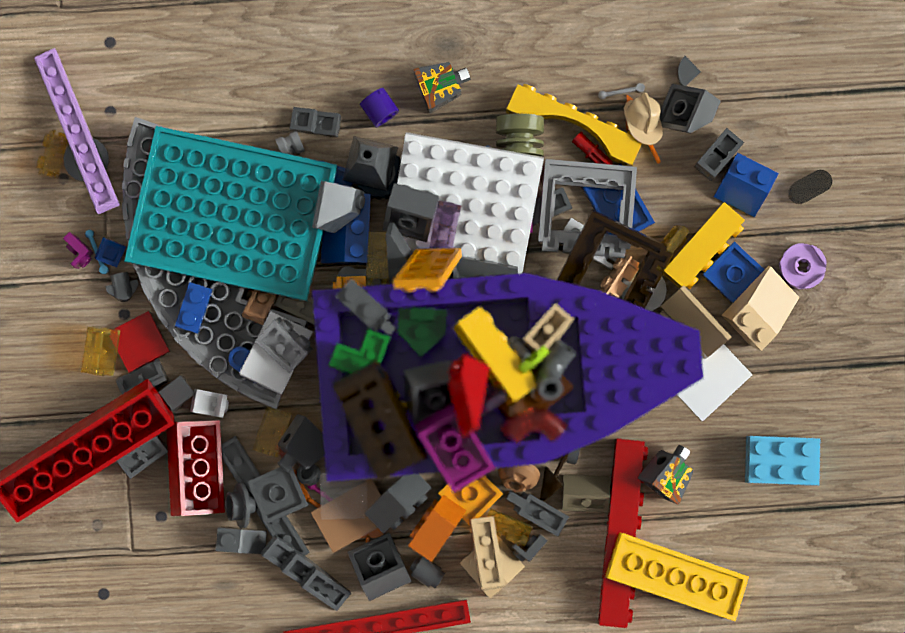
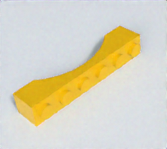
M517 85L506 109L507 114H535L544 117V119L563 120L575 124L590 133L600 143L610 160L623 166L633 165L642 143L636 141L630 131H627V133L621 131L617 124L610 121L606 123L598 120V116L590 112L581 113L577 111L578 108L570 103L563 105L557 102V98L550 94L544 93V95L535 92L536 89L530 85Z

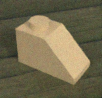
M554 304L527 334L523 345L531 353L541 346H545L549 351L556 340H560L572 323L573 318L558 305Z

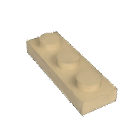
M494 516L471 519L469 523L480 591L503 588L505 582Z

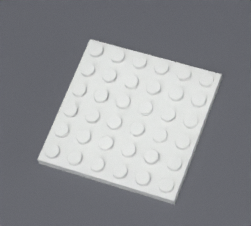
M406 132L397 184L408 185L411 188L429 191L439 196L427 242L403 236L412 252L415 249L461 248L462 257L476 258V260L517 266L518 274H522L544 157ZM386 249V255H385V261H384V267H383V268H387V269H388L387 249Z

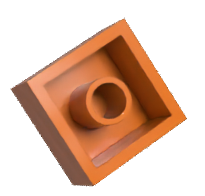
M445 495L439 501L434 499L410 534L413 540L408 546L432 562L458 525L466 510Z

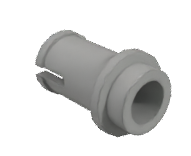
M514 336L507 340L511 350L516 351L520 356L521 363L532 354L523 345L521 338Z

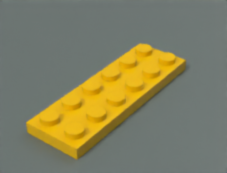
M620 532L605 578L732 621H736L749 579L746 575Z

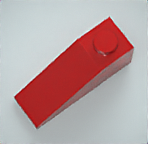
M466 354L453 361L450 365L448 383L460 435L463 437L478 429L490 367Z

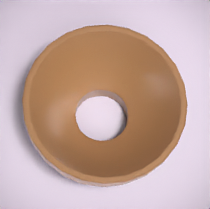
M534 465L498 468V475L504 486L518 493L535 487L540 478V472Z

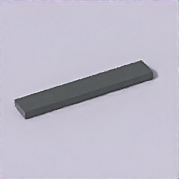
M234 436L221 445L222 459L237 483H244L248 496H253L247 481L259 477L261 474L237 436ZM255 501V511L272 538L274 535H277L303 555L310 553L287 515L265 524Z

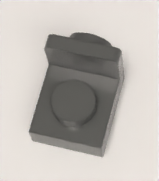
M541 534L538 537L533 535L525 544L527 547L526 551L521 549L516 543H513L512 547L515 550L512 553L522 562L525 559L530 562L546 544L547 540Z

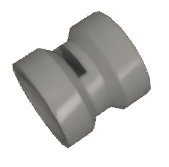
M297 131L291 132L285 138L281 136L275 139L281 153L292 155L305 152Z

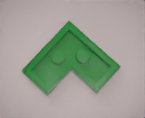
M367 329L360 351L337 343L329 366L352 373L374 361H378L381 364L390 337Z

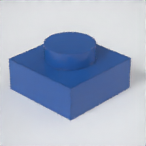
M103 237L94 258L117 268L126 246Z

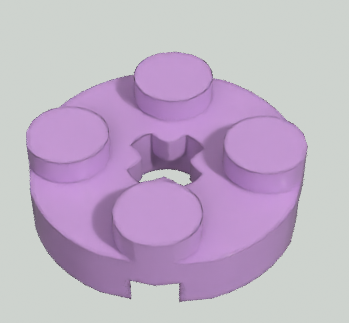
M804 243L795 244L782 255L779 261L780 274L789 286L797 290L812 288L824 278L826 258L816 246ZM801 260V262L809 264L806 267L808 270L806 273L803 270H798V261Z

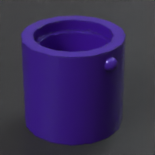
M384 88L374 91L360 103L361 108L375 127L385 124L399 112V109Z

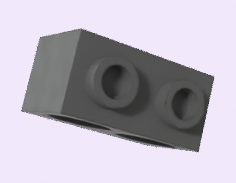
M726 128L694 167L712 181L745 142Z

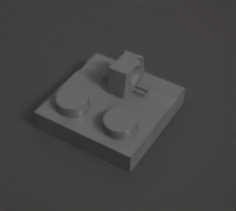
M279 467L247 481L265 524L309 506L293 468L287 473Z

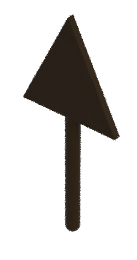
M569 453L562 456L554 474L545 466L540 495L541 501H546L563 486L557 476Z

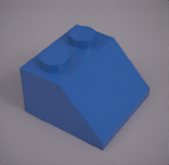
M737 152L714 198L755 217L779 173Z

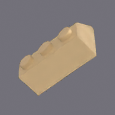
M682 286L659 307L661 311L659 315L699 330L701 354L705 359L731 338L726 330L685 286Z

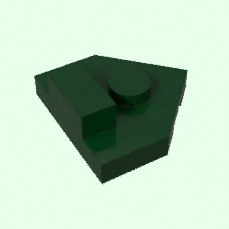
M399 308L398 333L420 357L446 335L447 310Z

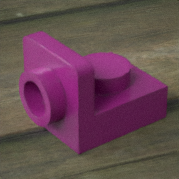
M69 232L63 238L68 243L66 248L74 255L79 253L71 265L76 269L84 268L92 260L90 256L94 252L75 234Z

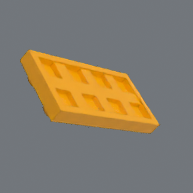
M461 248L415 249L393 279L394 289L414 291L417 288H426L427 291H435L442 288L462 257Z

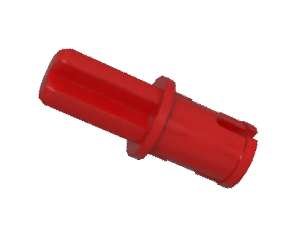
M582 131L572 140V143L586 155V159L589 158L598 164L612 165V161L598 148L599 145L591 142Z

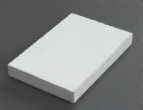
M270 311L258 337L274 320L279 317L282 319L286 318ZM288 320L293 325V330L299 336L303 335L309 340L312 331ZM255 341L239 375L282 395L293 371L289 373Z

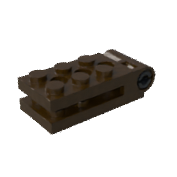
M374 361L333 382L334 391L338 399L343 403L341 406L378 482L428 458L386 370L384 371L378 361ZM369 399L374 402L373 409L369 406ZM380 420L385 425L384 431L379 426ZM390 443L394 444L395 453L390 449Z

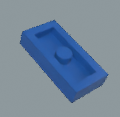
M189 282L175 327L198 334L213 290Z

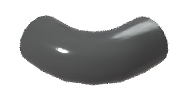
M556 340L549 349V353L544 357L537 374L538 391L546 400H554L561 395L563 391L561 377L568 364L576 355L572 348L560 340Z

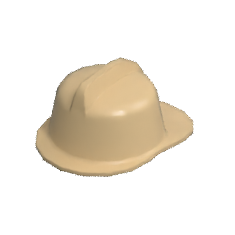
M643 93L636 99L628 101L624 106V114L632 137L642 144L653 145L660 141L663 135L660 121L661 110L658 102L649 97L647 93Z

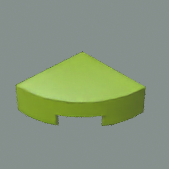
M541 346L530 354L519 365L521 372L525 374L549 353L548 349L545 346Z

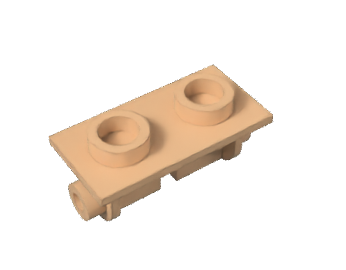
M625 255V258H617L610 275H607L602 280L599 291L620 299L627 288V285L621 280L624 278L631 282L639 270L638 265L640 263L632 259L630 255Z

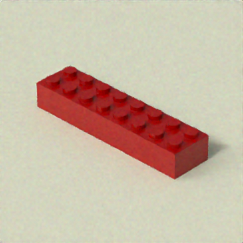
M149 379L144 380L0 471V502L17 523L175 425L173 412Z

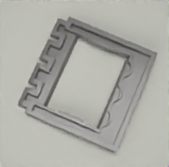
M545 159L538 242H543L542 251L558 252L559 244H563V253H570L580 232L551 229L555 208V184L623 190L619 222L632 228L637 167ZM605 234L594 256H604L605 248H609L608 257L625 258V252L630 250L631 244L619 239L616 235Z

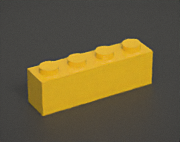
M724 202L669 263L666 269L663 270V275L679 289L685 286L690 290L699 280L696 275L701 270L706 272L714 263L711 258L716 253L721 255L729 246L726 241L731 236L736 238L744 229L741 224L745 220Z
M480 307L453 327V330L473 358L490 366L488 378L508 406L537 386L535 377L530 371H527L525 374L519 369L521 364L520 356L508 346L505 335L495 328L493 319L487 311H483Z

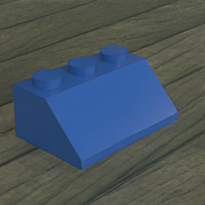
M364 194L365 205L361 209L359 216L336 233L323 231L321 264L367 266L371 194Z

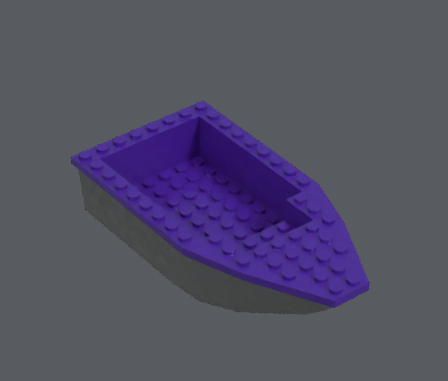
M528 273L446 280L442 288L435 291H427L426 288L403 291L402 289H394V284L361 287L387 310V313L391 315L387 321L396 328L390 336L381 327L377 332L390 337L381 366L384 371L386 370L396 392L400 394V401L405 402L404 370L448 360L452 363L465 354L473 358L453 330V327L480 307L483 311H487L493 319V325L505 335L507 340L515 336L521 338L523 342L527 334L554 304L558 305L573 318L572 323L560 338V341L567 344L576 353L563 372V376L573 385L572 391L519 431L484 394L479 426L474 433L495 468L544 464L607 437L704 378L699 330L598 290ZM342 288L312 291L327 482L376 478L341 406L343 403L338 399L333 388V382L350 373L329 366L337 343L360 351L367 329L375 331L335 297ZM399 308L447 310L446 335L420 357L398 333ZM369 399V406L373 409L374 402ZM408 415V417H409V419H410V421H411V423H412V425H413V427H414V429H415V431H416V428H415V426H414V424H413V422H412L410 416ZM380 420L379 426L384 431L385 425ZM418 433L417 436L428 458L392 476L441 472ZM390 443V449L395 453V446L393 443Z

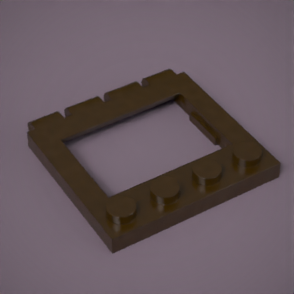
M591 210L556 280L579 286L601 241L608 231L635 247H642L648 250L623 299L645 309L653 294L651 290L647 289V286L656 288L664 273L657 266L666 269L673 253L666 250V244Z

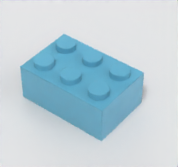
M746 436L745 483L819 485L820 438Z

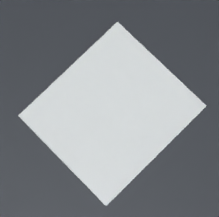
M724 344L708 358L705 359L702 356L704 378L677 394L702 422L752 376L750 371Z

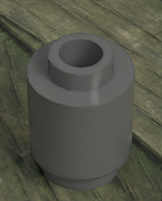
M416 557L409 568L413 571L410 576L427 587L432 586L435 589L445 575L441 571V567L425 557H422L421 560Z

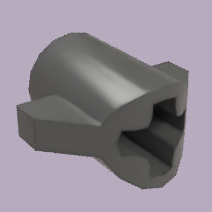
M128 272L111 275L112 285L105 286L106 292L120 302L129 301L138 287V281H130Z

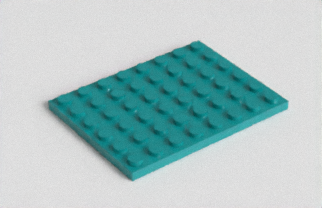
M156 126L124 261L307 301L323 230L312 227L321 181L334 183L338 166L336 164Z

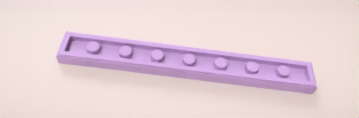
M51 49L34 57L96 212L101 214L119 206V201L56 49Z

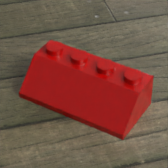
M220 420L174 422L175 425L167 429L171 516L225 513Z

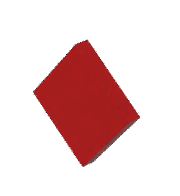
M150 311L108 332L128 373L171 352Z

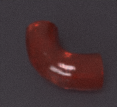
M531 407L515 413L502 425L500 430L516 444H519L532 431L541 433L550 442H553L563 434L567 425L549 410Z

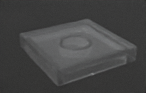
M320 473L321 520L368 519L364 514L367 511V478L327 482L326 473Z

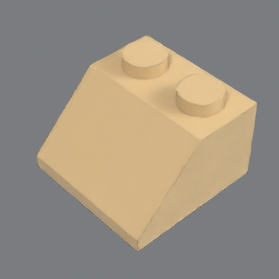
M497 535L504 582L507 585L525 566ZM472 550L460 561V564L480 586L474 550ZM502 588L483 591L491 599Z

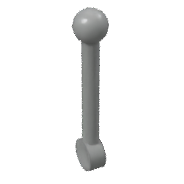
M639 83L636 87L610 92L600 91L598 97L604 100L608 96L634 91L642 93L645 90V86Z

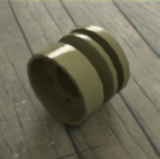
M518 113L496 117V134L506 136V138L496 141L497 147H500L501 150L540 157L544 156V150L538 149L543 147L544 141L533 138L544 133V117L535 114Z

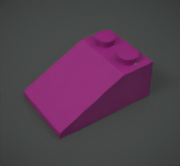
M453 402L414 425L418 435L453 493L495 469L474 432L466 437L460 435Z

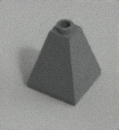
M354 136L343 181L388 191L398 146Z

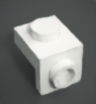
M194 389L190 412L223 418L229 405L227 395Z

